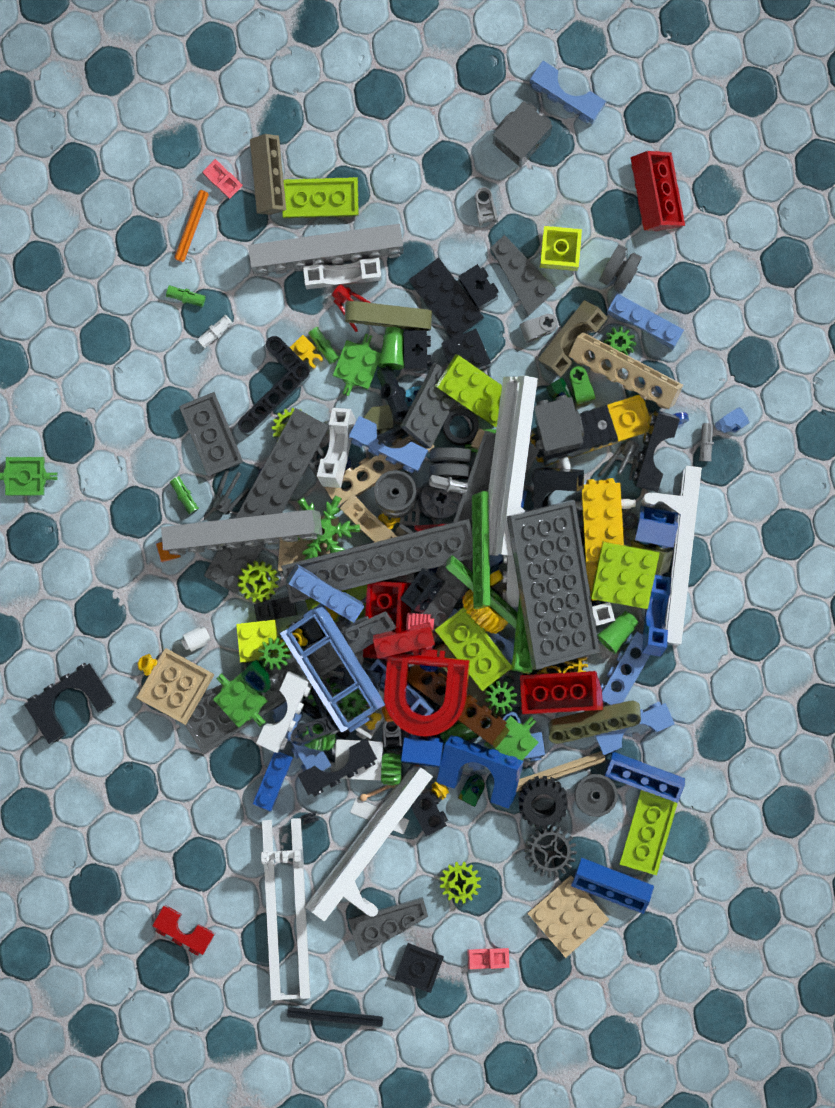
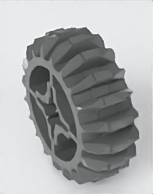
M551 825L549 827L550 831L543 829L542 826L543 833L536 829L537 837L530 834L529 837L533 839V842L526 841V844L531 847L530 849H524V852H530V855L525 856V859H532L528 866L531 867L535 864L536 867L533 871L536 873L541 869L540 876H543L545 871H547L548 878H551V872H554L555 876L559 877L558 870L565 874L566 871L563 867L566 866L571 869L572 866L568 864V861L575 862V859L571 858L570 855L577 854V851H571V847H575L576 844H569L573 837L565 838L568 831L565 830L560 834L561 827H557L556 832H554V827H551ZM553 835L548 845L544 846L537 843L542 837ZM558 838L564 842L566 854L557 850ZM554 842L553 850L559 853L560 856L555 854L548 858V853L541 849V847L549 848ZM534 849L544 853L545 857L542 865L536 860ZM558 857L564 860L560 865L548 868L551 859Z

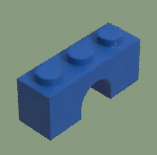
M274 752L254 799V805L268 811L273 810L294 757L282 752Z

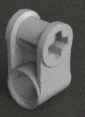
M486 187L479 188L475 193L479 226L492 221L497 223V211L491 191ZM485 193L489 199L482 202L479 200L478 195Z
M545 314L521 323L519 326L526 343L554 332L557 328L555 316ZM545 320H549V322H552V327L548 328V326L545 325Z

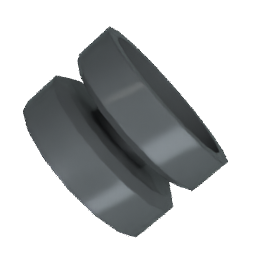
M618 244L599 282L609 285L614 277H617L613 287L614 290L622 294L628 283L630 284L634 278L642 256L633 252L627 261H624L628 250Z
M463 448L430 449V461L440 464H434L429 467V477L436 475L444 478L451 477L452 480L469 479L471 467L464 465V463L471 461V450Z
M393 470L384 473L376 481L374 488L375 501L381 513L387 517L400 518L413 510L417 501V491L411 476L405 472Z
M591 774L582 778L577 783L574 791V800L577 807L584 814L592 817H601L608 814L615 807L618 800V791L615 784L608 777L601 774ZM594 792H599L598 799L593 798Z

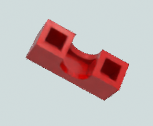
M430 622L411 626L410 629L402 632L393 633L389 631L373 635L377 658L435 645Z
M164 905L152 925L156 928L155 932L164 937L166 934L173 938L172 942L179 946L184 944L190 947L188 951L197 956L199 954L204 955L216 933L200 924L197 925L193 933H183L178 926L182 914Z

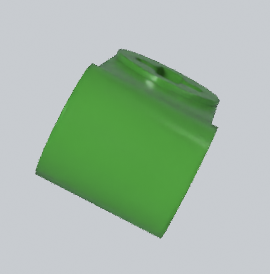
M580 366L574 367L569 374V380L576 404L579 405L595 400V394L586 370ZM576 371L579 374H583L580 380L573 377Z

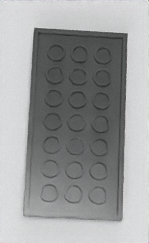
M575 500L507 516L532 669L537 670L600 652Z

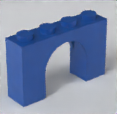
M451 735L444 746L437 783L455 789L461 780L464 764L470 762L482 764L490 770L494 777V788L490 802L509 808L515 799L524 761L514 756L502 754L497 750L483 747L478 743H472L463 740L461 737Z

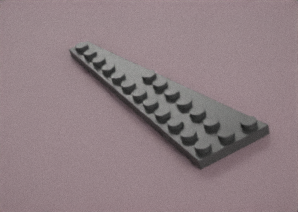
M485 430L467 482L468 488H465L467 492L462 496L454 522L469 519L472 528V495L482 491L488 492L496 433ZM530 445L528 448L525 477L540 451L539 448ZM473 558L460 561L473 573ZM446 565L439 566L436 574L445 581V584L425 612L422 613L431 614V618L434 619V630L432 632L435 642L439 636L435 629L448 620L466 587L463 582L446 568Z
M383 612L341 631V634L356 655L374 643L373 635L393 631L397 627L388 613ZM330 642L307 656L320 678L343 664ZM313 643V644H311V645H309V646H307V647H305V648H302L303 652H304L305 650H307L308 648H310L311 646H313L315 643ZM292 653L288 654L291 655L290 659L285 658L288 665L285 666L281 663L282 668L280 670L277 669L276 665L273 670H270V663L265 666V670L269 674L271 687L266 693H261L268 701L258 713L261 717L286 701V698L279 690L289 671L308 679ZM222 685L205 691L185 725L203 754H206L254 722L253 719L248 720L242 727L238 728L213 699L221 692Z

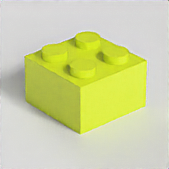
M544 226L540 268L578 271L582 229Z
M268 620L236 624L240 663H251L256 659L259 662L265 661L266 659L259 660V657L263 656L264 653H260L258 650L265 649L262 642L269 644L268 638H272L275 643V639L278 637L276 621ZM271 650V653H273L271 654L272 658L279 656L277 654L279 653L278 650Z

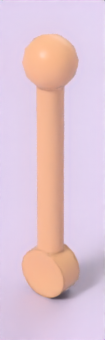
M386 785L368 794H361L360 800L366 801L368 797L389 788H394L396 785Z

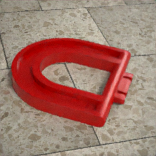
M416 649L413 655L399 653L388 656L384 700L391 719L404 731L418 736L437 735L451 728L461 717L466 705L470 660L445 658L446 652L440 650V655L437 657L438 650L422 649L421 655H419V649ZM409 664L448 668L445 700L442 707L436 713L420 715L409 707L406 700Z

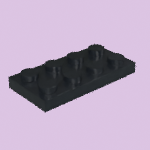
M440 258L434 260L408 280L451 338L466 333L484 319V316Z

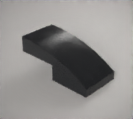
M289 597L254 604L257 622L298 615L295 602L291 603Z

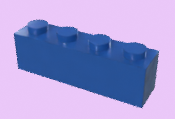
M613 751L606 766V777L676 803L679 802L685 787V778Z
M581 858L571 885L574 888L642 914L645 913L654 889V885Z

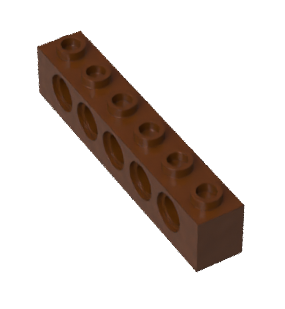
M412 666L408 672L407 682L442 707L445 694L440 695L439 693L441 689L446 688L447 677L441 672L438 674L432 671L434 667ZM432 677L431 683L425 684L426 679ZM468 694L464 711L458 721L496 749L510 731L505 726L507 722L499 716L494 718L489 708L485 705L482 707L476 704L478 700ZM476 710L475 716L469 718L470 711ZM486 721H491V725L488 728L484 729V723Z

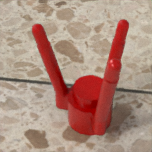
M341 284L333 291L331 296L335 298L333 302L339 307L344 316L345 309L341 303L345 304L347 301H354L351 299V295L362 302L371 303ZM349 323L351 327L354 329V331L358 332V329L355 326V324Z

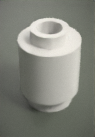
M198 627L183 634L184 639L181 640L185 650L190 649L191 652L207 645V642L211 641L205 627Z

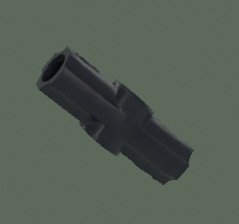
M392 367L380 368L377 371V377L382 387L380 391L381 398L387 400L394 420L400 421L405 418L409 411L405 402L406 390L404 387L399 386Z

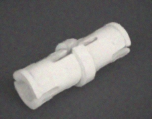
M224 315L217 323L210 325V329L201 335L197 341L205 349L216 338L219 339L221 334L233 325V322L227 315Z

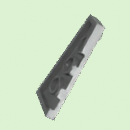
M505 235L491 247V251L529 317L556 292V289Z
M423 897L379 909L374 917L362 914L348 918L359 957L368 950L379 946L380 943L396 936L399 932L427 918L428 913Z

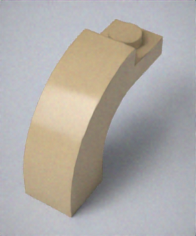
M352 495L340 507L355 525L360 524V530L373 542L397 537L355 495Z

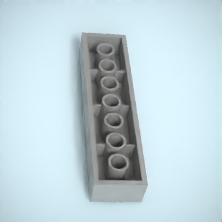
M400 224L248 245L251 269L253 274H257L258 277L267 276L270 272L284 274L287 273V270L291 269L304 271L303 266L320 264L336 266L343 265L347 261L355 263L369 258H379L380 260L383 256L397 258L400 257V254H404Z
M305 510L161 527L163 550L169 551V554L183 555L186 554V551L193 553L205 552V548L207 550L219 551L223 550V546L236 549L242 548V544L254 547L261 546L260 542L270 545L279 544V540L287 542H297L298 538L315 540L317 536L322 535L320 512Z

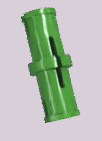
M171 285L168 286L166 297L180 300L184 304L190 303L203 307L206 299L205 295L191 292L187 288L184 290Z
M319 327L313 328L308 333L317 345V350L322 352L329 365L340 358L331 347L330 340L324 337Z
M180 476L172 479L169 483L174 488L178 501L182 502L188 515L193 514L199 507L194 502L191 491L186 488Z

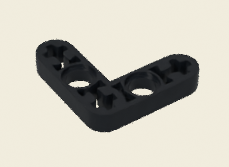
M321 679L326 689L330 693L331 697L333 698L334 695L328 682L324 679ZM313 686L311 687V693L322 718L294 728L290 738L292 743L297 746H302L340 732L338 727L331 725L333 718L328 710L323 708V702L319 699L320 697ZM313 726H321L323 732L321 734L314 733ZM306 728H308L309 734L304 735L302 740L300 738H296L297 732H299L300 735L305 734L307 732Z

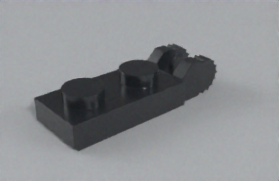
M338 666L333 669L335 672H344L343 678L336 676L329 678V682L342 684V686L347 687L355 683L344 666ZM364 669L379 692L382 673Z

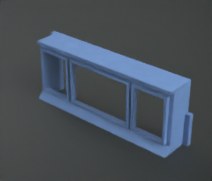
M320 603L304 614L303 619L281 632L280 635L340 731L344 732L349 729L352 732L370 720L368 716L385 706V702L328 611ZM315 618L326 637L303 652L292 632ZM328 642L331 643L355 682L333 698L307 656ZM359 688L371 708L350 722H347L336 702Z

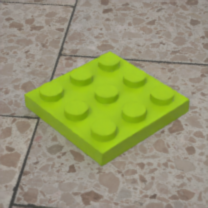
M602 541L591 599L648 609L660 553Z

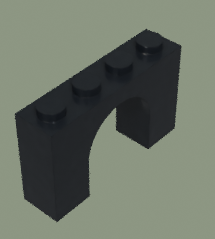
M547 467L534 469L532 474V483H534L532 502H534V509L548 506L549 498L556 490L579 491L584 489V470ZM579 527V529H580V535H581V541H582V546H583V543H584V527Z
M81 664L76 668L77 672L72 675L68 673L60 678L61 682L55 686L52 683L43 689L44 693L41 695L35 694L27 699L28 703L24 706L48 744L52 745L67 735L66 730L55 713V702L63 691L72 688L82 690L98 713L105 711L116 703L92 664Z

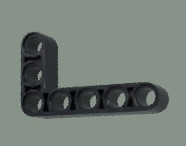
M278 336L269 337L266 341V348L269 354L288 373L238 421L239 430L247 436L252 435L308 381L311 375L307 364ZM272 342L280 343L279 349H270ZM286 355L293 356V361L289 364L283 362V358ZM304 368L307 371L304 377L297 376L298 369ZM285 382L293 383L291 390L283 389ZM272 395H278L280 398L276 404L269 402V398ZM264 408L266 414L263 417L256 416L257 409ZM249 421L252 423V428L247 431L243 430V423Z

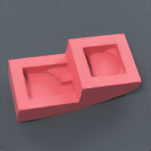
M216 159L202 171L229 199L243 186Z
M509 948L467 949L468 969L510 968Z

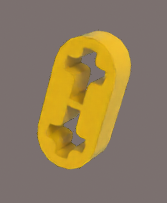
M500 570L490 574V588L504 579Z

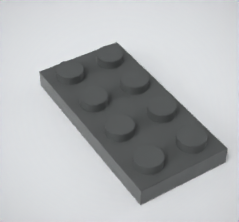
M432 364L400 426L426 449L432 447L455 402L453 398L435 387L445 372L438 364Z
M215 392L179 406L208 477L244 463Z

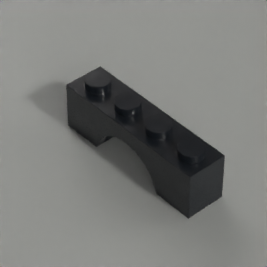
M654 410V413L650 415L648 420L650 427L648 433H645L643 437L644 447L638 453L637 462L639 463L637 469H634L632 473L633 484L636 487L658 492L663 473L655 466L654 452L663 440L675 437L680 418L676 415Z
M367 738L349 747L348 762L339 771L329 773L313 766L298 774L308 796L313 794L315 797L324 792V787L330 785L332 788L340 784V779L345 776L349 779L357 775V770L362 767L366 770L374 766V761L377 760V757Z

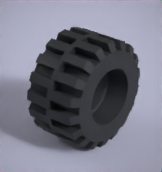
M536 776L534 781L529 779L527 785L524 784L522 791L519 792L520 814L522 813V818L527 820L529 825L535 824V828L543 826V829H547V825L554 827L555 822L560 823L562 821L561 817H565L568 808L564 787L561 786L559 781L555 782V779L552 777L547 779V776H543V779H539V776ZM540 794L550 795L554 799V804L547 810H538L532 806L531 802Z

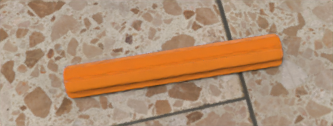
M198 191L174 257L179 262H184L209 196L206 191Z

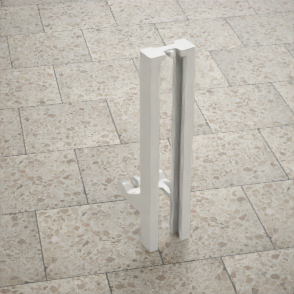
M529 376L503 377L488 490L489 555L513 556L507 516L525 512L521 508L538 378Z
M686 466L683 469L680 496L647 493L641 501L642 506L653 508L655 505H658L667 511L678 513V529L674 543L671 569V594L667 604L665 628L668 630L667 645L679 646L682 643L701 467Z
M412 764L401 778V782L394 787L305 908L325 922L344 897L365 914L371 917L377 915L378 908L361 897L355 880L433 776L419 766L417 767Z
M301 818L291 819L293 850L273 851L272 820H262L263 852H261V861L265 872L271 1000L305 999L311 997ZM293 858L300 992L285 995L281 993L274 860L276 863H280V859H283V863H288V859Z

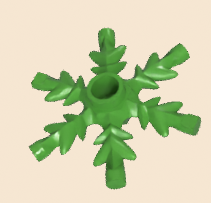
M335 495L331 504L328 501L326 502L327 512L323 511L325 517L321 519V525L325 529V533L317 536L313 543L307 544L310 548L302 552L303 555H307L305 559L317 557V551L321 552L319 547L321 543L327 544L326 551L330 550V553L345 550L337 546L339 542L332 540L334 534H338L341 538L342 534L351 538L350 532H360V524L349 526L350 520L342 526L341 522L336 527L331 525V520L337 518L334 515L341 511L337 506L342 498ZM304 498L297 501L303 509L302 511L314 510V504L311 503L308 506Z

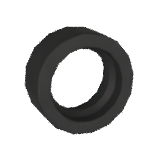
M456 408L450 411L443 424V432L447 440L456 445H465L472 442L479 430V422L476 415L465 408ZM462 415L470 419L472 430L468 436L459 438L451 433L450 422L456 416Z

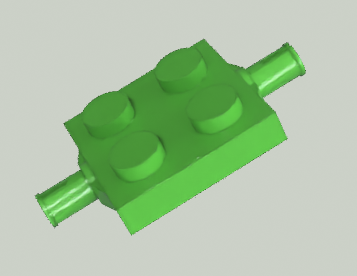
M365 333L362 344L346 340L333 373L334 377L346 383L342 392L343 395L347 391L346 396H350L353 386L369 389L381 353L369 347L373 337Z
M6 457V467L4 473H0V480H4L6 496H45L46 480H58V472H46L45 457Z
M221 673L216 679L223 688L213 700L238 728L251 719L261 727L266 721L258 713L268 702L267 699L244 682L241 676L242 673L232 681H228Z
M509 716L505 720L507 722L505 726L510 731L495 749L488 742H485L484 745L489 749H494L502 754L523 760L539 743L529 731L536 721L530 716L524 724H520Z

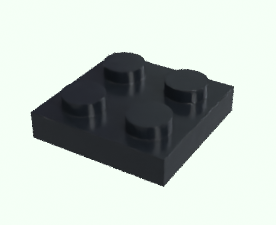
M407 943L394 980L431 993L444 956Z

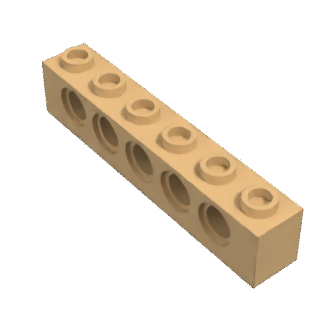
M584 332L577 336L569 354V357L573 358V361L577 364H584L590 367L591 371L607 376L608 380L622 384L625 389L639 393L642 398L656 402L663 409H670L675 405L683 388V384ZM589 351L594 353L595 359L590 357ZM606 359L611 362V367L606 365ZM622 368L628 371V376L623 374ZM639 377L644 379L645 385L639 382ZM656 386L661 388L662 394L656 391Z
M409 435L403 440L398 438L392 442L393 446L390 448H402L410 442L423 448L425 447ZM432 445L431 448L427 449L428 453H430V449L435 448L434 445ZM381 454L372 459L367 457L359 462V467L355 469L351 467L344 471L342 483H351L352 487L349 491H343L341 488L335 487L324 488L332 501L335 495L342 498L337 506L339 508L352 495L357 497L374 487L381 475L388 471H400L403 465L399 463L394 465L386 461V457ZM376 462L384 464L382 471L374 470L373 466ZM360 472H365L368 474V478L365 481H359L357 475Z

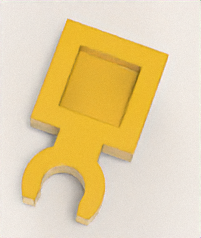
M304 335L290 346L303 361L308 359L309 365L313 369L316 368L313 364L314 359H319L323 362V358L319 354L313 353L316 347Z

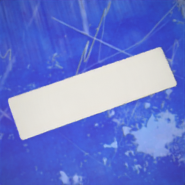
M356 798L350 812L371 820L379 807ZM402 817L393 830L404 834L409 820Z

